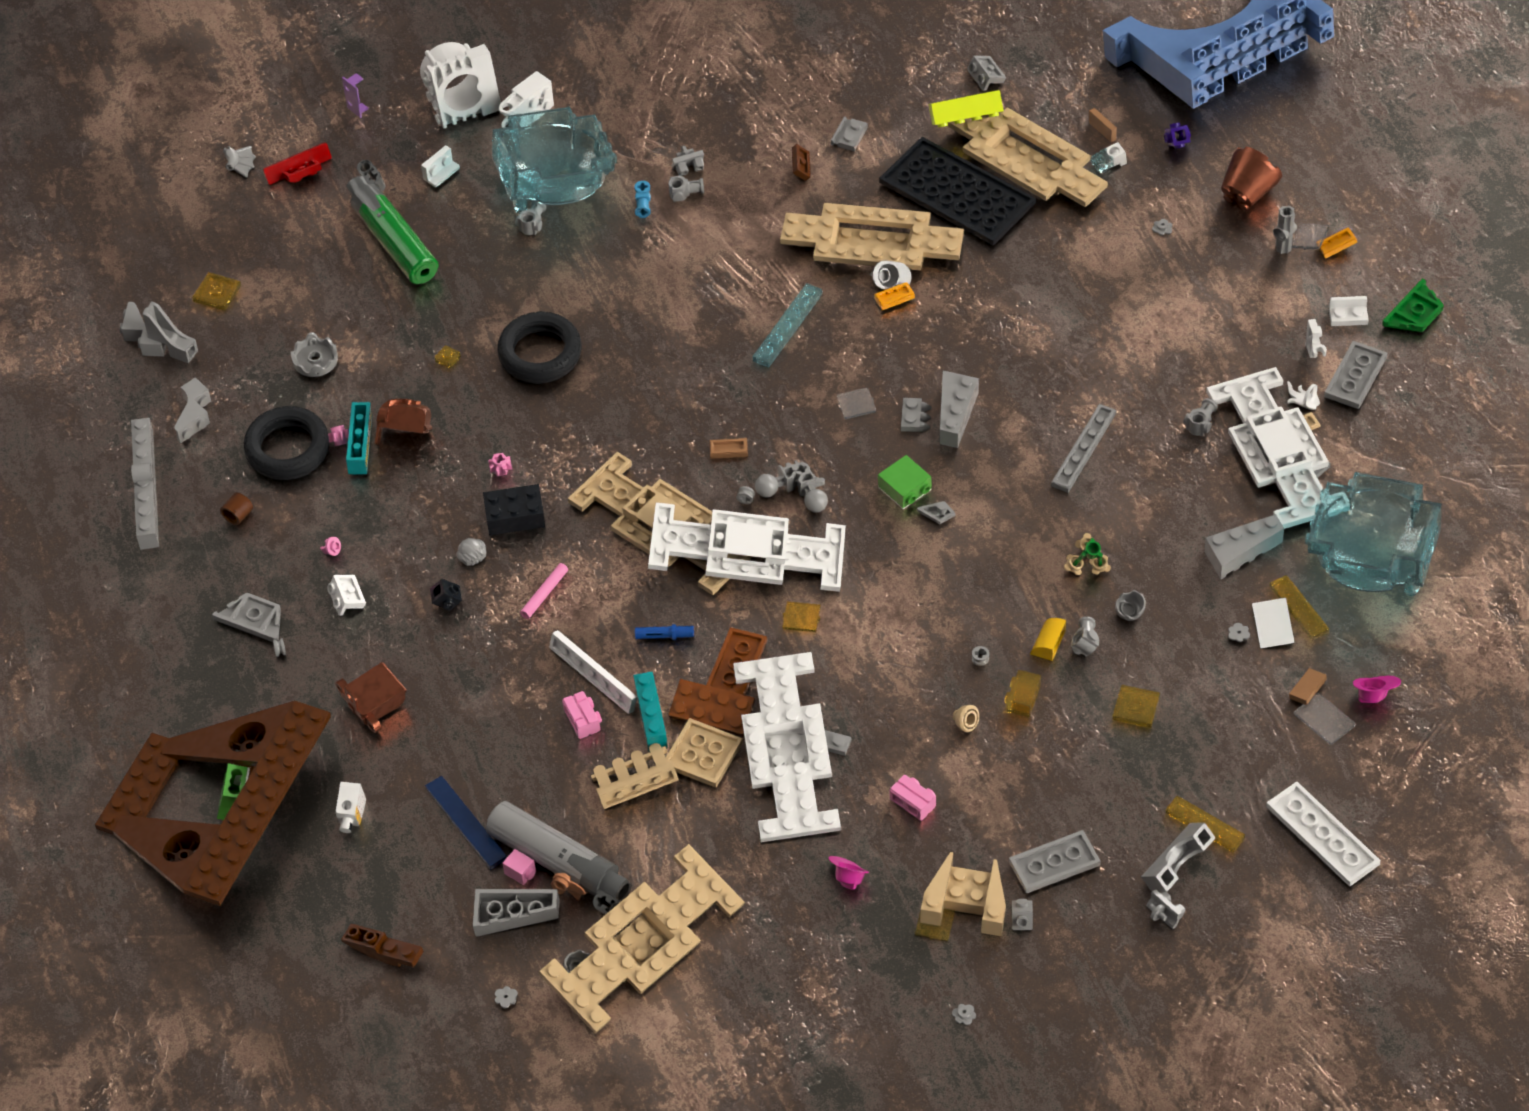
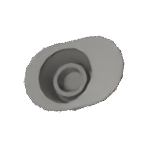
M880 261L870 273L873 282L878 288L884 290L905 282L910 285L912 279L909 268L903 263L894 261Z

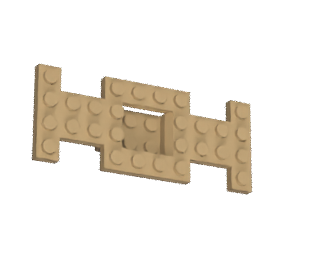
M616 452L568 497V503L582 512L594 501H597L619 515L620 517L611 525V531L649 555L652 532L639 523L643 522L653 528L656 503L675 505L673 520L710 525L712 521L711 510L665 481L659 479L652 487L646 485L643 488L624 476L623 473L632 466V461L619 452ZM727 554V558L748 561L753 557ZM669 556L668 567H670L679 557ZM686 558L706 571L707 560ZM704 575L698 581V586L709 594L714 595L729 578Z
M689 844L673 858L686 873L661 895L658 896L646 882H643L584 933V936L597 949L568 973L554 958L539 971V975L595 1034L611 1020V1017L598 1005L604 998L623 982L627 981L641 995L700 943L701 940L688 927L714 903L728 917L732 916L745 903ZM640 913H642L636 920H634L629 926H627L622 932H620L615 938H613L619 931H621L626 925H628L633 919H635Z

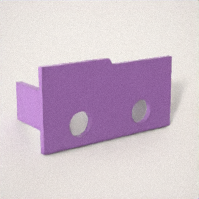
M356 73L348 79L342 77L347 108L362 118L361 114L368 110V107L360 103L358 88L355 85L362 81L363 78Z

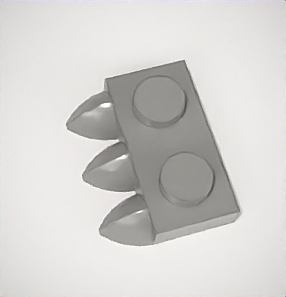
M903 398L901 431L923 432L930 429V426L924 421L931 419V416L925 412L932 409V407L922 402V398Z

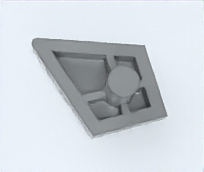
M945 501L917 508V512L938 524H942L955 516V512Z

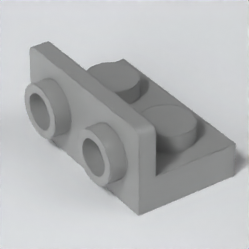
M973 56L967 70L983 91L987 90L990 83H1004L1006 80L1005 75L990 56Z

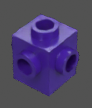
M1180 122L1169 124L1170 128L1165 129L1164 140L1166 144L1168 143V146H1174V149L1185 147V143L1191 142V134L1187 125H1180Z

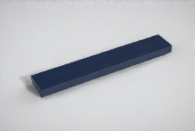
M443 776L425 785L427 792L490 870L505 861L507 858L505 853L493 838L487 834L484 827Z

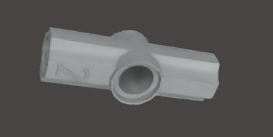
M1282 206L1279 209L1277 227L1273 230V234L1276 237V251L1280 254H1288L1291 251L1293 233L1297 231V225L1294 222V208L1291 206Z

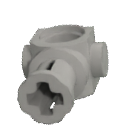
M683 176L670 177L668 183L669 196L673 202L684 201L687 196H690V193H704L703 178L688 181Z
M540 200L532 201L531 208L522 211L516 217L515 225L519 226V231L525 235H536L542 228L541 214L545 212L546 205Z
M1209 398L1203 399L1200 408L1193 409L1190 414H1186L1183 423L1186 424V430H1189L1191 434L1204 436L1205 433L1210 431L1212 423H1210L1212 419L1211 414L1218 408L1214 400Z
M1089 616L1079 619V629L1072 637L1071 647L1078 655H1090L1099 646L1098 634L1093 630L1096 623Z

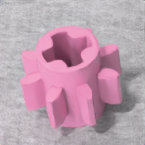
M344 425L330 428L331 433L328 434L329 443L334 442L335 446L348 443L349 429H345Z
M503 453L494 454L493 458L488 460L490 473L494 472L497 476L507 475L508 470H512L510 456L506 457Z

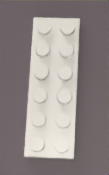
M1295 782L1267 802L1266 807L1349 887L1380 865L1381 860L1298 782Z

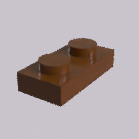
M795 144L792 147L793 174L807 181L810 178V152Z

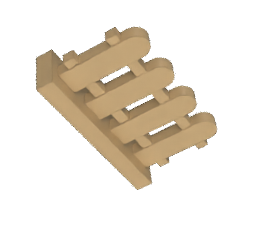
M654 743L649 747L650 752L643 755L641 751L637 750L631 753V760L624 762L622 758H616L612 761L613 767L605 769L603 765L596 766L591 777L593 782L597 781L600 788L596 790L603 808L612 807L678 781L679 779L672 761H667L664 755L668 753L666 747L661 748L660 744ZM653 759L656 766L648 768L646 761ZM635 766L637 773L629 775L627 769ZM616 773L618 781L611 783L609 776Z

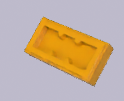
M1347 227L1316 243L1326 259L1358 242L1352 231Z
M907 282L874 294V299L881 310L915 298V294Z

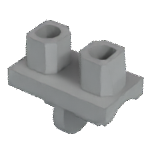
M684 145L681 146V152L676 153L677 157L672 158V169L676 170L679 176L688 174L687 166L693 165L695 171L704 169L703 150L694 152L693 148L687 150Z
M1156 889L1151 892V898L1146 905L1152 911L1150 918L1153 921L1160 918L1172 929L1177 927L1179 919L1185 913V908L1181 904L1174 906L1171 903V895L1167 892L1160 893Z

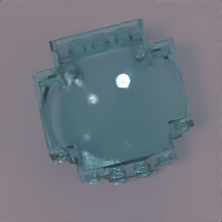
M570 107L510 115L508 116V127L493 129L492 159L508 196L513 201V209L519 214L527 210V200L546 205H563L590 197L595 193L596 189L603 185L606 175L609 172H613L615 164H617L616 153L612 152V145L607 141L606 132H603L601 121L597 120L595 114L576 117V114L572 113Z
M1355 472L1353 479H1349L1348 486L1327 482L1326 488L1321 490V502L1316 505V517L1311 519V532L1306 534L1305 544L1308 545V553L1317 554L1321 566L1326 569L1329 576L1346 587L1365 592L1391 591L1395 585H1404V592L1409 596H1414L1419 592V587L1424 585L1441 531L1442 504L1422 500L1423 484Z

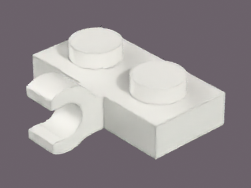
M1315 319L1308 320L1305 345L1310 358H1316L1318 352H1322L1323 356H1326L1327 351L1326 347L1320 344L1319 337H1322L1321 326L1317 325Z

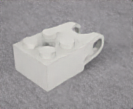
M536 71L511 89L512 94L499 105L500 113L506 116L501 124L502 130L506 133L517 132L554 106L552 85L548 78ZM509 106L508 111L503 110L504 107ZM509 123L514 124V127L507 128L505 126Z

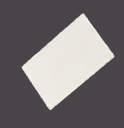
M1286 598L1252 603L1260 648L1294 643Z

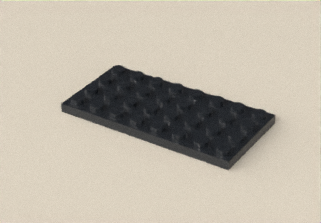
M921 137L879 177L880 184L993 246L1036 203L1035 197L924 137Z

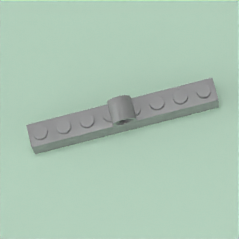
M150 418L131 420L133 452L131 472L134 483L136 536L140 550L159 547L154 436Z

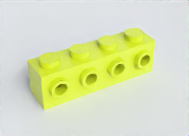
M1000 90L928 104L932 125H937L938 128L948 126L947 122L952 121L955 124L964 123L967 118H971L972 121L980 120L982 115L987 114L989 117L999 116V112L1004 111Z

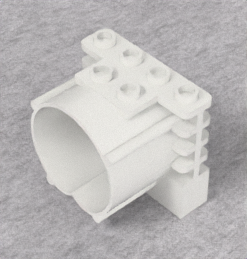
M447 42L434 47L430 51H425L426 56L421 63L420 74L425 87L428 89L426 92L429 102H432V106L437 112L435 119L438 125L441 124L444 129L450 123L456 125V121H467L466 118L470 116L475 118L478 113L485 116L499 111L501 100L491 55L485 44L470 48L467 43L462 45L456 42ZM468 74L461 83L446 89L447 85L454 78Z

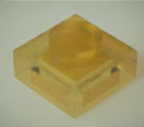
M445 345L435 356V362L451 368L461 355L459 351Z

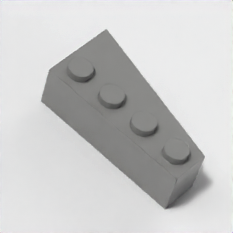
M475 889L473 916L475 936L478 937L558 919L560 899L557 889Z

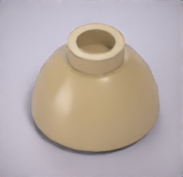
M964 705L954 711L953 720L960 730L971 732L979 722V711L974 705Z

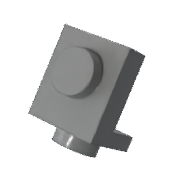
M1012 900L1013 930L1033 929L1032 900Z

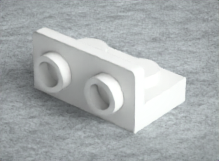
M445 145L421 165L423 180L434 187H438L460 169L459 164L452 160L451 148Z
M1331 297L1329 303L1331 326L1368 325L1367 297Z
M333 575L331 582L328 584V593L332 597L333 606L337 610L338 615L343 616L345 610L349 608H364L366 602L355 575Z

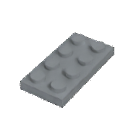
M1352 341L1325 390L1324 397L1359 409L1387 359L1388 353Z
M1083 830L1009 857V863L1025 893L1093 869L1101 864L1099 857Z

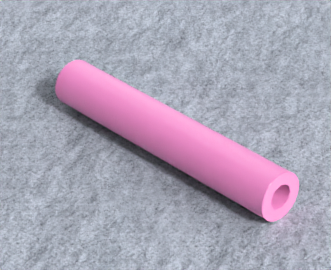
M558 564L520 611L522 617L529 619L568 572L566 565Z

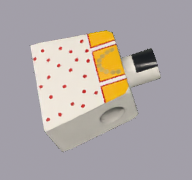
M340 783L336 816L340 823L339 830L343 833H351L352 826H359L361 823L366 797L359 783Z

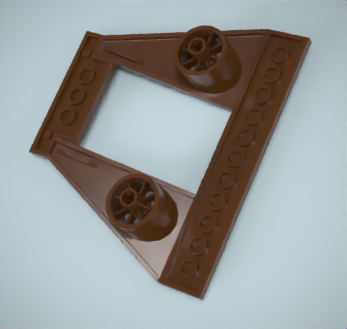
M294 700L171 738L151 733L95 823V827L98 830L116 836L184 894L221 906L330 720L331 714L328 711ZM177 759L226 763L250 768L248 780L221 825L146 817L178 765Z

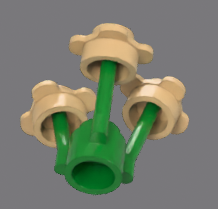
M1085 533L1082 539L1075 542V546L1082 551L1081 555H1067V562L1064 565L1066 571L1080 575L1082 573L1081 568L1084 565L1083 558L1087 557L1090 559L1089 563L1093 567V574L1098 575L1100 572H1109L1111 570V566L1108 565V557L1100 552V544L1089 533Z

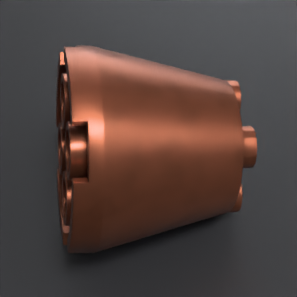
M1247 146L1244 149L1237 147L1221 186V190L1225 194L1223 198L1229 203L1233 201L1238 203L1241 209L1247 211L1248 208L1279 183L1282 178V172L1279 167L1275 166L1274 168L1268 161V157L1263 153Z

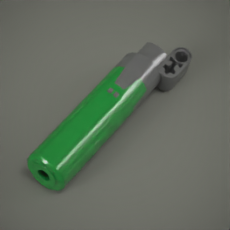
M360 161L357 165L360 176L351 179L346 185L352 197L350 201L351 207L413 284L418 285L428 282L438 271V261L384 195L383 191L386 185L380 172L371 161Z

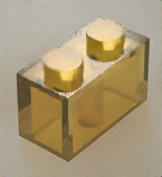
M1018 670L1016 677L1013 676L1011 679V691L1006 693L1004 703L1007 704V712L1030 717L1041 688V675Z

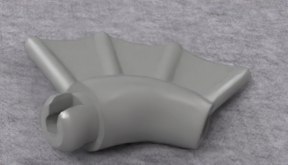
M227 146L228 149L225 147L223 153L228 161L226 169L229 171L235 170L244 177H248V172L255 168L253 161L256 156L251 151L252 146L237 150L230 146Z

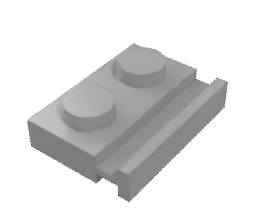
M844 116L831 139V145L836 144L840 148L855 152L868 129V123L855 119L849 120Z

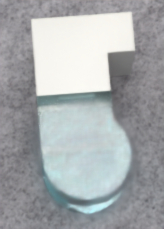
M1118 142L1100 150L1090 160L1099 173H1104L1118 164L1120 166L1127 164L1126 152Z

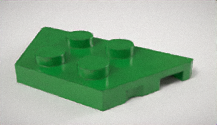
M1422 278L1384 318L1382 326L1423 332L1443 311L1444 305L1436 297L1434 291L1429 290L1425 279Z

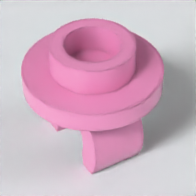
M329 537L325 540V546L320 547L324 554L336 556L341 550V543L337 537Z

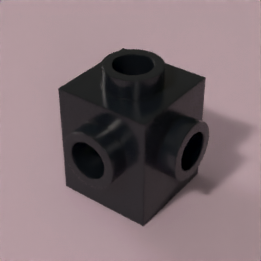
M443 578L430 588L431 601L436 606L451 611L462 601L460 586Z

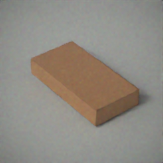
M1095 108L1089 110V123L1111 143L1116 140L1117 127Z
M747 438L710 440L711 459L748 457Z
M1309 668L1291 690L1289 698L1307 705L1327 680L1326 674Z

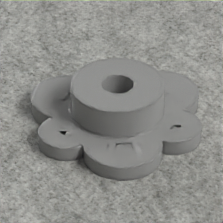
M1166 219L1155 221L1152 231L1159 235L1172 233V223H1168Z
M1235 623L1233 627L1228 628V637L1237 642H1242L1243 639L1247 640L1250 638L1249 628L1241 623Z
M505 986L503 989H497L495 991V1003L500 1004L502 1008H508L510 1004H515L516 997L518 996L517 990L510 989L508 986Z
M959 1004L958 1008L953 1009L952 1016L955 1018L956 1023L970 1025L972 1019L976 1018V1013L972 1005L968 1004L965 1006L964 1004Z

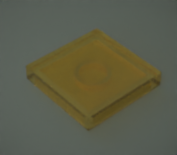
M208 272L193 295V302L225 311L241 287V281Z
M1121 685L1112 720L1152 728L1160 692Z

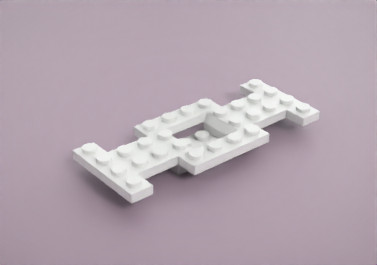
M1276 367L1207 387L1206 393L1217 405L1232 401L1243 424L1230 427L1228 433L1257 487L1276 483L1289 507L1273 511V515H1277L1284 529L1352 508V502L1345 490L1326 495L1314 471L1328 467L1329 461L1299 407L1284 411L1282 406H1277L1268 389L1283 385V379ZM1255 437L1258 438L1262 448L1264 449L1269 459V463L1265 459L1260 447L1258 446L1255 440Z
M656 503L648 569L667 571L669 556L707 560L705 576L782 585L784 569L822 574L820 590L840 592L846 525L827 523L825 538L788 534V518L713 509L711 525L673 520L675 505ZM727 554L766 558L765 562L732 559L727 558Z
M807 652L733 663L736 684L756 681L761 710L759 713L741 715L752 788L772 786L778 818L758 821L761 842L841 831L838 809L821 812L817 810L813 780L832 777L820 703L800 706L795 677L796 675L815 673L812 653Z

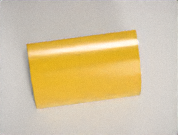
M1061 618L1047 619L1030 654L1053 661L1066 632V620Z

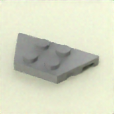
M245 593L236 601L227 604V608L219 613L216 611L212 614L213 620L271 642L275 639L279 641L281 616L279 604L250 593Z

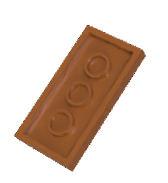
M730 627L706 685L746 695L750 682L736 684L733 663L760 660L767 643V636Z
M680 679L668 715L670 718L686 722L691 718L722 731L744 736L741 715L751 714L756 700L754 697Z

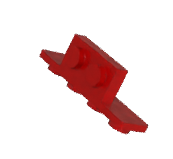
M324 142L265 167L263 172L269 185L283 179L290 183H296L305 176L317 174V171L322 170L320 163L331 159L332 156L327 143Z

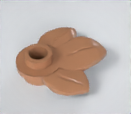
M566 873L554 874L551 886L553 889H557L558 894H563L567 891L576 900H579L582 895L586 894L584 889L571 881L570 876Z

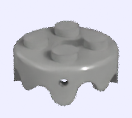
M314 332L308 333L303 341H297L294 351H291L294 368L300 374L308 377H319L329 373L334 369L338 361L336 344L329 337L320 339ZM312 357H319L317 360L311 359Z

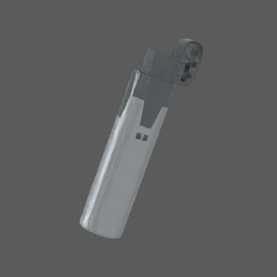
M503 801L491 811L487 819V834L512 849L520 851L551 872L569 875L571 881L577 883L584 891L594 896L593 905L602 915L605 916L625 899L631 891L632 884L618 874V865L508 801ZM603 902L608 903L611 906L610 909L603 905Z

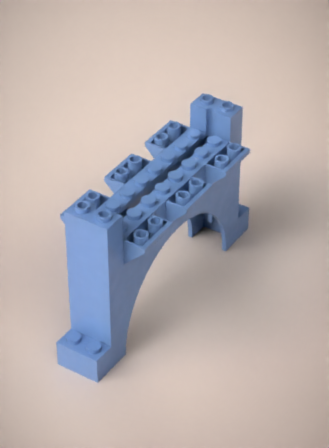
M1251 0L1241 12L1228 20L1212 26L1188 30L1158 28L1142 23L1130 16L1103 30L1105 58L1116 67L1132 60L1194 109L1208 102V99L1224 92L1223 77L1232 73L1236 83L1239 84L1265 71L1266 55L1274 52L1277 60L1282 62L1308 49L1307 35L1320 44L1333 38L1334 18L1333 8L1322 0Z

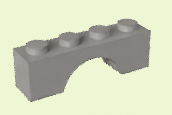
M1189 823L1141 876L1151 891L1156 889L1158 892H1167L1179 879L1176 875L1179 867L1190 857L1203 852L1213 842L1215 836L1205 823Z

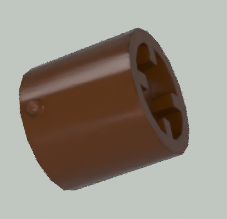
M236 492L220 508V513L226 521L237 526L253 510V504L246 496Z

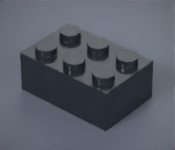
M539 484L483 492L489 536L545 527Z

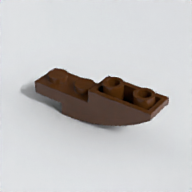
M350 924L341 938L343 943L353 949L399 968L401 964L415 967L424 952L421 946L388 938L385 932L355 924Z

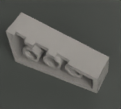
M943 371L940 444L958 448L979 393V378Z
M1275 514L1206 537L1204 552L1220 580L1226 577V574L1240 569V566L1247 561L1251 562L1257 555L1264 554L1283 542L1284 527Z

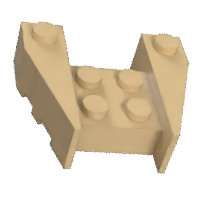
M950 852L924 892L920 923L940 926L943 910L946 909L982 915L981 933L1002 936L1006 904L997 860L994 859L991 873L953 867V852Z

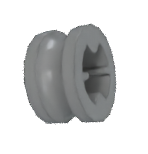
M742 486L738 490L736 499L740 503L751 504L755 491L750 487Z
M280 638V641L273 640L276 657H279L280 654L286 655L283 638Z
M983 646L975 647L972 650V662L978 666L986 665L989 662V650Z

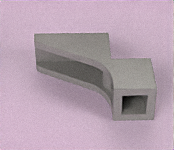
M152 301L142 314L148 338L166 344L170 357L189 364L198 352L196 340L179 331L162 308Z
M128 302L127 308L123 311V323H120V333L123 334L124 341H137L138 348H141L142 356L164 357L167 345L148 338L145 323L136 304Z
M193 378L181 386L183 399L187 404L174 426L177 440L180 443L210 424L208 413L203 408L211 402L209 389L197 378Z

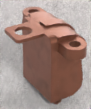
M397 398L388 400L380 407L377 415L375 444H380L382 427L416 433H429V430L432 429V425H430V409L420 405L421 401Z
M382 662L349 684L343 678L335 682L338 691L348 703L352 712L374 733L382 729L378 719L403 704L405 693L407 692V689L385 663Z

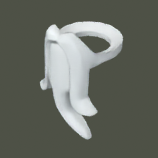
M1287 381L1288 392L1292 397L1287 403H1294L1306 409L1316 410V407L1320 405L1317 396V385L1312 384L1307 391H1304L1302 385H1300L1298 392L1293 390L1291 383Z

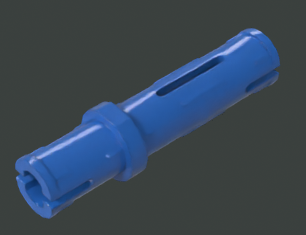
M672 624V626L635 627V639L672 638V640H677V638H694V626H676V624Z

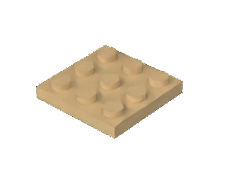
M689 718L667 754L666 760L672 761L677 773L717 788L743 744V738Z

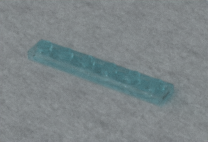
M808 283L805 284L753 355L754 362L768 368L819 300L822 295V289Z

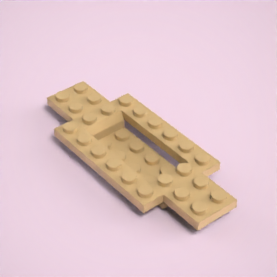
M1008 107L997 117H989L987 114L982 115L980 120L972 121L971 118H967L964 123L955 124L954 121L947 122V127L970 139L963 146L965 154L1045 201L1053 194L1058 195L1062 193L1086 207L1108 186L1107 181L1083 168L1090 161L1089 154ZM1010 130L1062 160V165L1012 137Z
M824 203L821 216L786 213L780 241L781 244L815 247L813 261L875 266L878 262L887 260L903 263L910 270H921L924 257L959 260L964 229L929 226L931 212ZM839 222L910 229V234L839 227Z

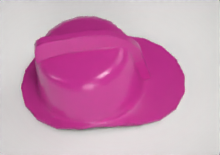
M1395 676L1359 678L1353 681L1354 687L1358 689L1359 701L1361 703L1380 702L1387 696L1388 690L1394 689L1401 684V680Z
M837 856L828 857V860L836 865V880L845 888L854 890L857 885L861 884L865 873H869V871L862 869L854 862Z

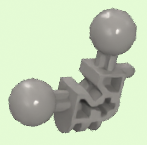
M795 460L793 465L789 462L785 463V467L778 465V477H774L771 474H762L755 482V490L762 497L773 496L777 492L778 487L784 486L786 491L790 492L794 491L795 487L798 486L800 496L805 495V507L811 512L823 511L828 503L827 495L822 490L816 489V487L825 484V479L814 476L810 466L803 462L798 463Z

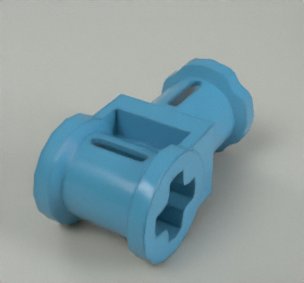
M638 181L634 186L637 203L635 215L640 218H646L651 213L649 208V201L651 200L649 193L650 184L647 181Z

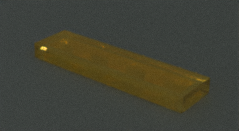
M1287 575L1270 582V587L1278 598H1286L1289 612L1312 641L1329 633L1328 626Z
M1176 796L1166 808L1165 813L1187 826L1189 823H1205L1215 836L1213 841L1232 852H1235L1245 839L1244 833L1179 796Z

